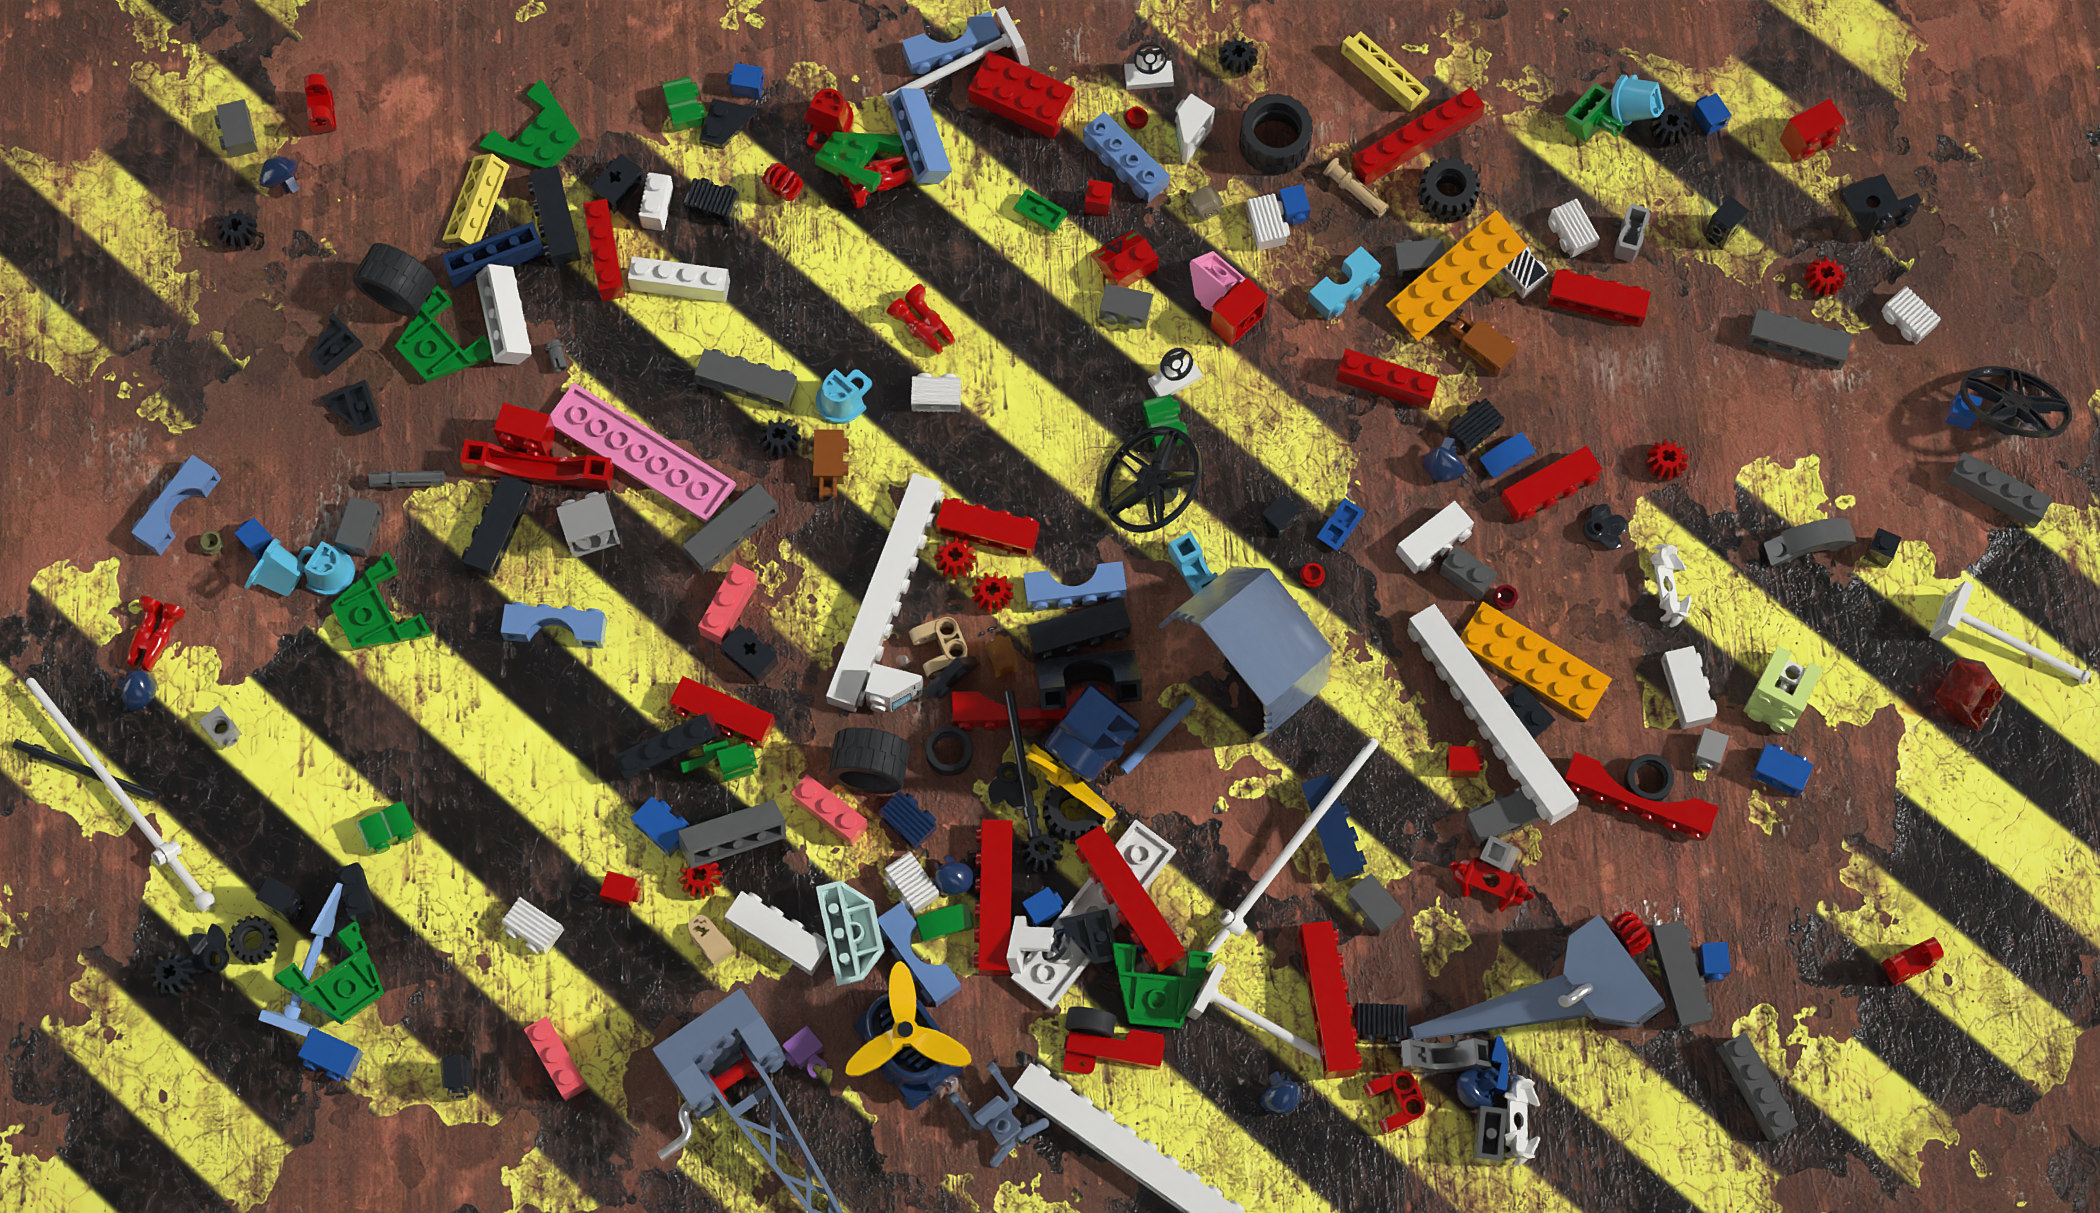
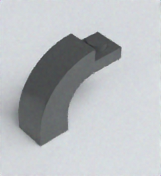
M1829 518L1781 532V536L1765 542L1764 546L1771 566L1776 567L1815 551L1829 550L1837 552L1857 543L1850 520Z
M1475 1038L1450 1043H1426L1411 1039L1401 1041L1403 1067L1409 1068L1410 1072L1449 1073L1463 1072L1473 1068L1483 1069L1491 1067L1489 1041Z

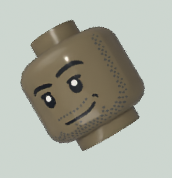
M1207 185L1189 195L1191 203L1187 207L1193 218L1198 216L1201 221H1206L1220 214L1222 211L1221 206L1224 203L1216 187L1212 189Z

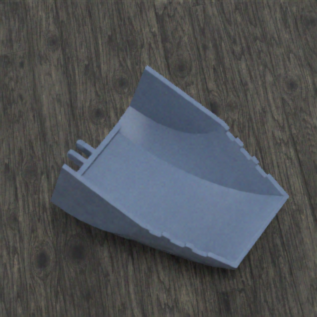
M1231 566L1158 625L1162 629L1172 620L1178 618L1180 621L1185 620L1186 623L1192 622L1193 625L1202 627L1263 703V711L1266 714L1264 720L1266 722L1264 723V728L1250 738L1252 743L1268 736L1317 695L1328 683L1333 647L1310 620L1306 611H1303L1298 605V601L1290 595L1269 568Z

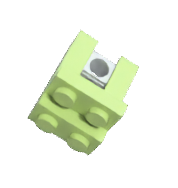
M1778 645L1743 711L1752 720L1757 722L1763 721L1770 725L1771 729L1775 732L1788 735L1807 706L1806 702L1823 668L1811 662L1807 668L1789 660L1792 652ZM1790 671L1794 673L1796 679H1789L1785 672ZM1776 682L1780 683L1778 688L1775 687ZM1791 689L1793 690L1792 695H1790L1788 692Z

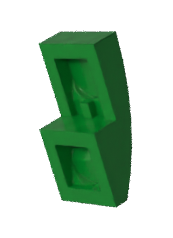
M722 739L702 745L703 755L678 761L681 772L684 773L708 763L718 756L716 750L728 746V741Z
M968 903L950 906L915 918L922 943L946 938L949 934L972 930L975 927Z

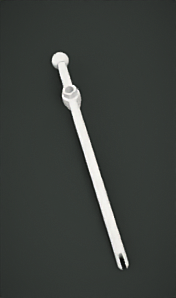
M28 678L26 685L154 845L156 851L151 853V857L155 864L158 866L169 864L195 897L196 908L200 911L211 909L215 904V898L210 892L201 889L177 859V856L182 853L179 844L175 840L169 843L162 840L34 678Z
M1371 738L1236 911L1231 912L1229 909H1226L1219 915L1218 921L1222 924V928L1203 952H1212L1214 955L1230 934L1239 937L1245 932L1247 925L1243 922V917L1379 744L1377 739ZM1186 966L1184 967V970H1183V976H1184V977H1185V975H1186Z

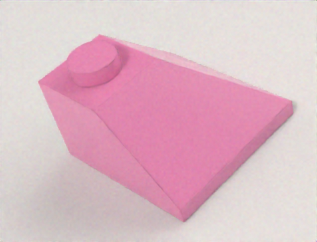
M1214 251L1197 257L1189 263L1195 298L1201 302L1205 309L1212 312L1213 304L1220 297L1225 298L1236 282H1242L1246 279Z

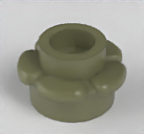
M208 531L200 539V548L205 554H218L220 549L224 547V538L220 537L218 532Z

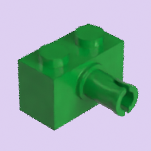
M1594 83L1564 115L1568 131L1586 143L1600 128L1617 137L1618 133L1622 132L1624 126L1623 123L1611 118L1612 92Z

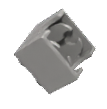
M589 493L585 496V499L576 502L575 500H567L561 503L560 507L556 508L573 558L620 544L604 493Z

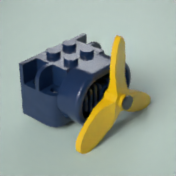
M1090 682L1045 741L1046 749L1060 761L1057 762L1034 743L1029 748L1031 752L1025 758L1048 775L1044 782L1051 788L1057 790L1056 787L1061 785L1104 817L1112 819L1116 814L1115 811L1083 781L1072 774L1071 771H1074L1089 782L1094 781L1110 760L1115 762L1124 751L1121 746H1123L1126 740L1131 742L1140 731L1138 728L1140 724L1137 718Z
M900 961L891 970L889 993L879 997L859 1017L857 1023L853 1025L866 1045L848 1061L846 1074L851 1077L861 1076L882 1066L880 1068L881 1074L889 1085L894 1083L911 1109L914 1110L964 1074L963 1067L971 1063V1055L962 1044L943 1034L926 1008L916 998L911 973L908 967Z

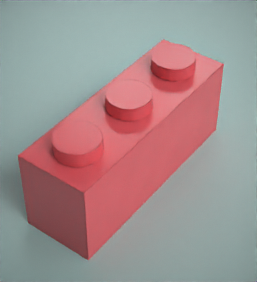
M733 563L698 625L701 636L720 645L729 636L758 584L755 572Z
M808 774L791 793L795 804L851 846L856 843L868 828L866 818Z
M547 1016L524 1029L565 1101L588 1089L587 1084Z

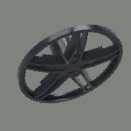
M2001 366L1979 367L1969 371L1964 376L1960 385V394L1965 405L1977 417L2005 435L2050 438L2066 431L2072 420V409L2066 398L2049 383L2024 371ZM1988 375L2007 376L2005 389L1979 379V377ZM2014 378H2016L2017 382L2016 390H2013ZM2022 381L2038 387L2050 397L2025 396ZM1968 388L1978 392V396L1996 404L1983 412L1970 399ZM2051 411L2062 412L2063 421L2057 428L2052 429L2039 413L2051 414ZM2023 422L2029 429L2033 428L2035 431L2020 429L2019 425Z
M1168 426L1152 427L1128 439L1113 455L1103 476L1101 498L1108 517L1124 530L1134 533H1146L1158 530L1180 516L1191 503L1200 484L1202 460L1195 442L1181 430ZM1164 435L1150 465L1129 452L1142 441ZM1178 439L1182 440L1189 447L1194 459V470H1168L1176 452L1174 448ZM1125 455L1142 466L1138 472L1123 460ZM1121 463L1137 481L1111 501L1112 479L1118 465ZM1194 475L1193 477H1180L1171 479V477L1173 476ZM1191 484L1181 504L1164 518L1165 504L1172 502L1177 497L1178 488ZM1146 498L1150 524H1130L1122 520L1117 514L1126 508L1130 509Z

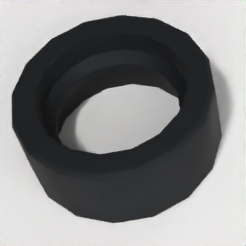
M956 726L937 728L926 741L925 755L928 765L934 772L942 776H955L964 772L969 767L973 758V744L969 735ZM954 737L963 744L964 755L958 763L944 765L935 757V746L942 738Z
M1645 754L1638 756L1631 762L1624 775V785L1627 791L1641 798L1661 802L1670 793L1674 785L1675 775L1672 766L1666 759L1654 754ZM1646 765L1653 766L1663 774L1664 785L1658 792L1646 793L1638 788L1634 779L1635 773L1640 767Z
M1070 1007L1067 1011L1065 1029L1071 1032L1112 1038L1116 1016L1110 1012L1095 1008Z

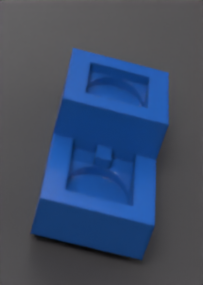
M1521 432L1493 448L1479 459L1491 476L1496 479L1514 465L1518 466L1535 454L1536 450L1524 433Z
M1344 498L1333 516L1328 519L1317 538L1338 551L1366 512Z
M1497 1035L1494 1039L1490 1055L1491 1066L1497 1067L1499 1076L1495 1080L1498 1084L1493 1089V1093L1503 1095L1506 1092L1508 1083V1056L1503 1037Z

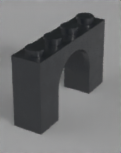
M1135 650L1035 659L1041 711L1067 708L1065 691L1070 686L1084 681H1100L1111 685L1114 688L1117 703L1142 701L1141 676Z

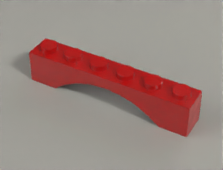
M465 439L460 460L464 473L501 477L503 474L518 480L606 491L611 490L614 474V465L610 457L594 455L574 457L539 455L537 457L503 448L489 442Z
M1079 688L1066 698L1067 708L1041 711V708H1017L1021 729L1024 726L1046 729L1049 728V725H1058L1085 688ZM978 691L952 692L953 726L964 731H971L975 727H983L984 730H997L999 727H1009L1010 729L1007 706L1000 705L986 698Z
M1577 752L1573 754L1564 777L1565 783L1574 794L1580 795L1582 793L1590 796V799L1596 803L1604 804L1606 802L1613 805L1620 812H1632L1637 814L1643 821L1658 822L1663 824L1662 827L1669 831L1679 830L1686 833V836L1690 839L1697 841L1701 839L1706 840L1710 835L1719 806L1698 798L1679 802H1657L1641 798L1616 783L1605 771L1600 761Z

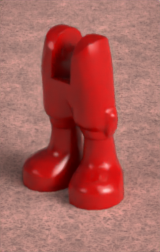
M906 156L874 160L863 168L881 173V182L874 192L887 191L890 188L906 183L914 177L911 168L894 172L908 164ZM841 174L845 187L849 188L854 207L856 209L863 207L867 195L872 192L865 190V185L861 183L855 185L849 182V177Z
M919 283L907 292L905 301L902 298L897 299L888 307L886 313L892 319L904 322L909 327L913 337L918 338L932 352L940 355L943 352V348L933 336L937 333L949 346L953 345L956 340L948 326L941 319L940 314L927 306L924 300L926 290ZM908 305L921 316L923 321L918 320L912 314Z
M141 595L139 606L144 611L142 624L134 632V637L128 651L127 665L136 667L143 651L146 650L142 662V670L150 672L158 661L164 647L168 645L169 633L172 627L184 617L186 611L170 603H164L163 605L154 598ZM162 613V618L159 627L155 632H153V628L159 616Z

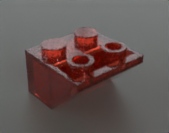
M1959 657L1935 697L1945 711L1975 730L1981 731L1998 702L2002 699L2005 691L1983 661Z

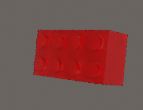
M989 50L968 89L970 103L1054 139L1074 103L1075 88Z

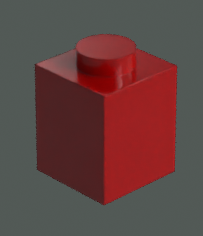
M1089 179L1085 199V213L1108 217L1113 183Z
M1449 746L1446 752V777L1477 778L1480 770L1484 769V755H1480L1479 747Z
M607 871L599 895L602 901L632 909L633 903L639 901L642 888H639L638 880L635 878Z

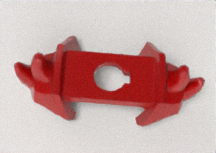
M1478 856L1473 859H1461L1458 863L1450 862L1449 864L1450 870L1453 872V880L1463 888V897L1471 895L1472 889L1470 886L1501 897L1504 900L1498 901L1497 904L1501 912L1508 906H1521L1525 901L1532 900L1535 897L1534 893L1528 890V884L1521 879L1517 871H1511L1509 874L1482 863L1483 860ZM1489 873L1496 874L1499 877V884L1493 888L1487 886L1485 880L1482 879L1483 875Z

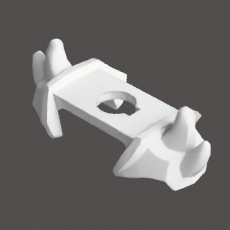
M1659 544L1655 546L1659 551L1650 557V561H1652L1655 567L1661 601L1659 607L1666 610L1665 615L1660 620L1662 622L1671 621L1669 627L1672 628L1678 625L1685 617H1689L1688 609L1692 598L1688 595L1683 601H1678L1673 571L1674 569L1686 570V566L1677 555V547ZM1664 578H1665L1666 581L1669 583V586H1670V590H1669V591H1667V590L1665 589V587H1664V584H1663Z
M1521 1075L1512 1076L1516 1082L1508 1084L1506 1089L1508 1092H1505V1098H1507V1134H1505V1145L1511 1149V1151L1505 1153V1157L1515 1159L1512 1164L1514 1167L1525 1163L1530 1158H1535L1534 1152L1540 1141L1539 1136L1531 1140L1528 1139L1527 1106L1529 1103L1540 1106L1533 1088L1535 1082ZM1515 1113L1521 1118V1125L1518 1130L1514 1123Z

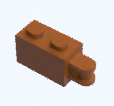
M1459 315L1457 323L1449 327L1450 332L1461 340L1459 349L1496 377L1501 374L1517 353L1518 347L1511 338L1504 337L1497 332L1496 328L1489 322L1479 319L1474 324L1465 316ZM1466 328L1468 333H1465L1463 329Z
M814 430L813 478L814 484H819L820 499H824V497L837 499L838 484H844V476H849V461H844L845 453H849V438H845L844 430ZM824 484H833V487H824Z

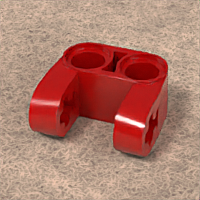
M321 74L305 76L304 87L307 99V116L311 133L336 131L334 99L325 76Z
M1931 937L1887 958L1881 964L1893 986H1896L1936 966V963L1944 958V952L1935 937Z
M1398 1071L1362 1086L1368 1099L1390 1091L1399 1113L1378 1122L1383 1135L1393 1133L1418 1121L1425 1112L1426 1104L1415 1078L1408 1071ZM1396 1080H1406L1409 1088L1407 1090H1400L1396 1086ZM1415 1103L1419 1107V1113H1409L1406 1104Z

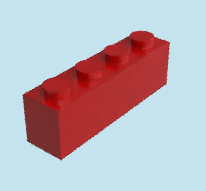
M607 199L583 203L601 300L603 302L625 298V289Z
M1556 269L1547 305L1641 327L1646 316L1651 291H1646L1640 286L1630 287L1622 285L1615 280H1601L1594 275L1576 274L1569 269Z
M1347 348L1345 349L1336 381L1427 410L1430 408L1439 377Z
M1586 445L1503 490L1500 500L1515 523L1522 519L1528 521L1542 508L1548 510L1558 503L1557 500L1564 496L1568 499L1574 496L1579 491V488L1585 485L1590 487L1597 483L1603 469Z
M944 498L936 523V533L952 538L958 537L960 540H967L968 542L1032 558L1039 534V522L1028 516H1022V518L1012 516L1010 512L1005 510L992 511L981 504H974V506L965 504L964 501L958 498Z
M682 676L669 702L673 713L684 719L687 716L695 718L704 713H712L721 735L727 738L737 737L742 740V743L746 742L748 747L752 746L755 748L758 746L763 749L775 724L773 714L685 676Z

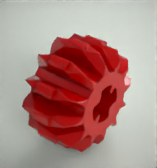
M772 163L763 173V186L767 187L768 191H771L773 195L778 196L780 199L794 201L802 191V179L785 165Z
M1827 256L1823 257L1822 260L1816 258L1812 264L1807 266L1804 281L1809 282L1806 286L1807 289L1815 290L1814 296L1818 295V293H1822L1823 298H1826L1828 294L1835 296L1838 290H1842L1844 287L1843 281L1846 279V273L1842 272L1844 269L1843 265H1836V258L1831 262L1828 261Z
M1664 439L1662 444L1655 442L1653 449L1648 450L1647 456L1649 458L1646 461V465L1651 466L1650 474L1658 473V480H1661L1663 476L1666 477L1668 482L1672 480L1673 476L1678 479L1682 475L1681 471H1686L1688 467L1685 462L1688 461L1689 457L1686 454H1682L1685 450L1684 446L1676 447V440L1672 444H1669L1667 439Z
M958 537L954 538V543H951L948 539L944 540L945 546L938 545L937 551L939 553L934 555L935 561L938 562L936 564L937 570H943L944 577L952 573L954 580L957 579V574H961L963 578L967 577L966 570L972 572L974 570L973 563L977 562V557L973 555L975 548L973 546L968 547L967 540L960 544ZM953 556H958V561H953Z
M996 571L993 577H990L985 572L984 580L977 577V586L972 587V593L975 594L972 600L975 603H979V610L987 607V613L991 614L992 609L996 608V611L1000 614L1002 612L1001 606L1005 608L1010 606L1008 600L1014 598V593L1011 592L1013 584L1007 583L1006 575L999 579L998 572ZM991 590H996L994 596L989 595Z
M686 861L688 868L681 867L679 870L684 876L679 877L678 881L680 884H684L682 887L684 893L691 891V898H695L700 893L701 899H705V892L708 891L713 896L715 894L713 887H721V882L717 879L722 877V872L716 871L719 867L717 862L707 863L690 869ZM700 874L705 879L703 881L696 879V875Z
M1626 911L1620 913L1609 924L1610 930L1631 956L1642 953L1652 943L1651 935L1646 925L1633 912Z

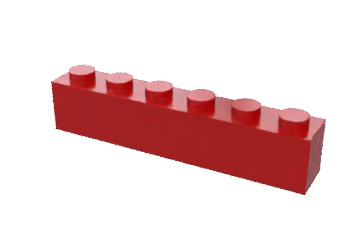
M1470 87L1354 155L1351 170L1355 172L1359 181L1366 186L1480 119L1485 104L1473 88Z
M982 819V827H977V843H981V852H976V867L981 868V877H976L975 892H980V902H975V917H980V927L974 928V943H979V952H974V968H979V976H1010L1007 953L1011 936L1013 820Z
M1102 825L1075 840L1077 850L1074 852L1081 864L1087 863L1091 869L1088 871L1089 876L1095 884L1100 883L1104 891L1101 893L1109 905L1113 903L1118 910L1115 914L1123 926L1127 924L1132 932L1129 935L1137 947L1141 945L1146 952L1143 956L1150 967L1155 966L1158 972H1161L1185 956L1184 947Z
M1332 921L1301 924L1297 933L1324 1080L1354 1077L1359 1067H1362V1058L1360 1052H1356L1357 1032L1356 1028L1351 1026L1350 1021L1353 1012L1350 1002H1347L1345 994L1348 992L1347 980L1342 978L1341 973L1343 957L1341 953H1338L1336 946L1339 943L1338 931L1333 929Z

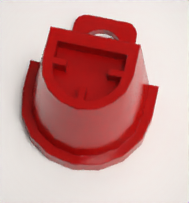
M826 88L820 90L814 96L803 118L805 122L814 125L807 139V145L820 150L824 144L815 142L814 137L816 134L824 133L829 139L834 132L851 131L854 121L853 111L839 91Z

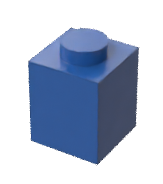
M735 63L734 70L729 71L727 84L731 85L732 95L760 99L765 79L763 67Z
M1717 93L1709 97L1708 95L1700 97L1696 101L1692 112L1707 136L1727 126L1732 116Z
M1303 184L1280 189L1278 201H1281L1283 205L1284 221L1288 224L1299 225L1309 220L1311 209Z
M1959 390L1951 401L1945 423L1969 430L1977 416L1965 405ZM1969 394L1972 402L1980 408L1983 398Z
M254 517L243 522L238 527V531L235 532L239 541L258 561L261 560L265 550L274 539Z
M1047 887L1022 902V909L1034 927H1041L1061 915L1063 901L1056 891L1052 893L1050 888Z
M1701 943L1697 948L1700 976L1708 979V982L1724 981V978L1731 973L1728 943Z

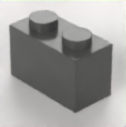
M245 99L217 105L218 115H215L214 118L217 129L222 131L223 136H219L222 150H227L230 158L258 152L250 110Z
M1430 237L1422 241L1402 240L1399 243H1395L1393 258L1396 279L1417 278L1445 254L1443 239Z
M1106 283L1099 311V319L1108 324H1124L1134 330L1146 329L1153 304V294Z
M350 497L348 504H344L341 512V517L343 518L341 525L336 527L333 540L339 549L368 557L383 513L378 503Z
M1458 545L1455 546L1442 563L1439 574L1479 602L1492 586L1497 576L1495 571Z
M1372 873L1347 892L1346 904L1354 913L1358 912L1364 919V926L1371 933L1375 932L1378 936L1400 920L1404 914L1403 909Z
M1480 1106L1477 1110L1472 1163L1499 1166L1502 1162L1507 1109Z

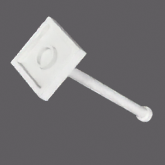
M1005 6L996 10L1003 33L1001 35L1002 38L900 88L920 89L987 56L989 50L995 52L1003 47L1011 48L1019 64L1024 66L1030 65L1025 44ZM898 88V89H896V90H894V91H892V92H890V93H888V94H887V92H885V93L882 94V96H883V98H884V100H885V102H886V104H887L888 107L890 106L888 100H889L900 88Z
M1964 581L1946 595L1929 637L1939 641L1956 629L1959 621L2078 679V683L2085 685L2091 674L2090 671L2086 669L2082 671L1964 612L1974 587L1973 584Z
M1217 963L1209 971L1186 1016L1196 1020L1204 1012L1208 1002L1212 1004L1214 1001L1321 1061L1318 1047L1219 993V989L1216 987L1227 967Z

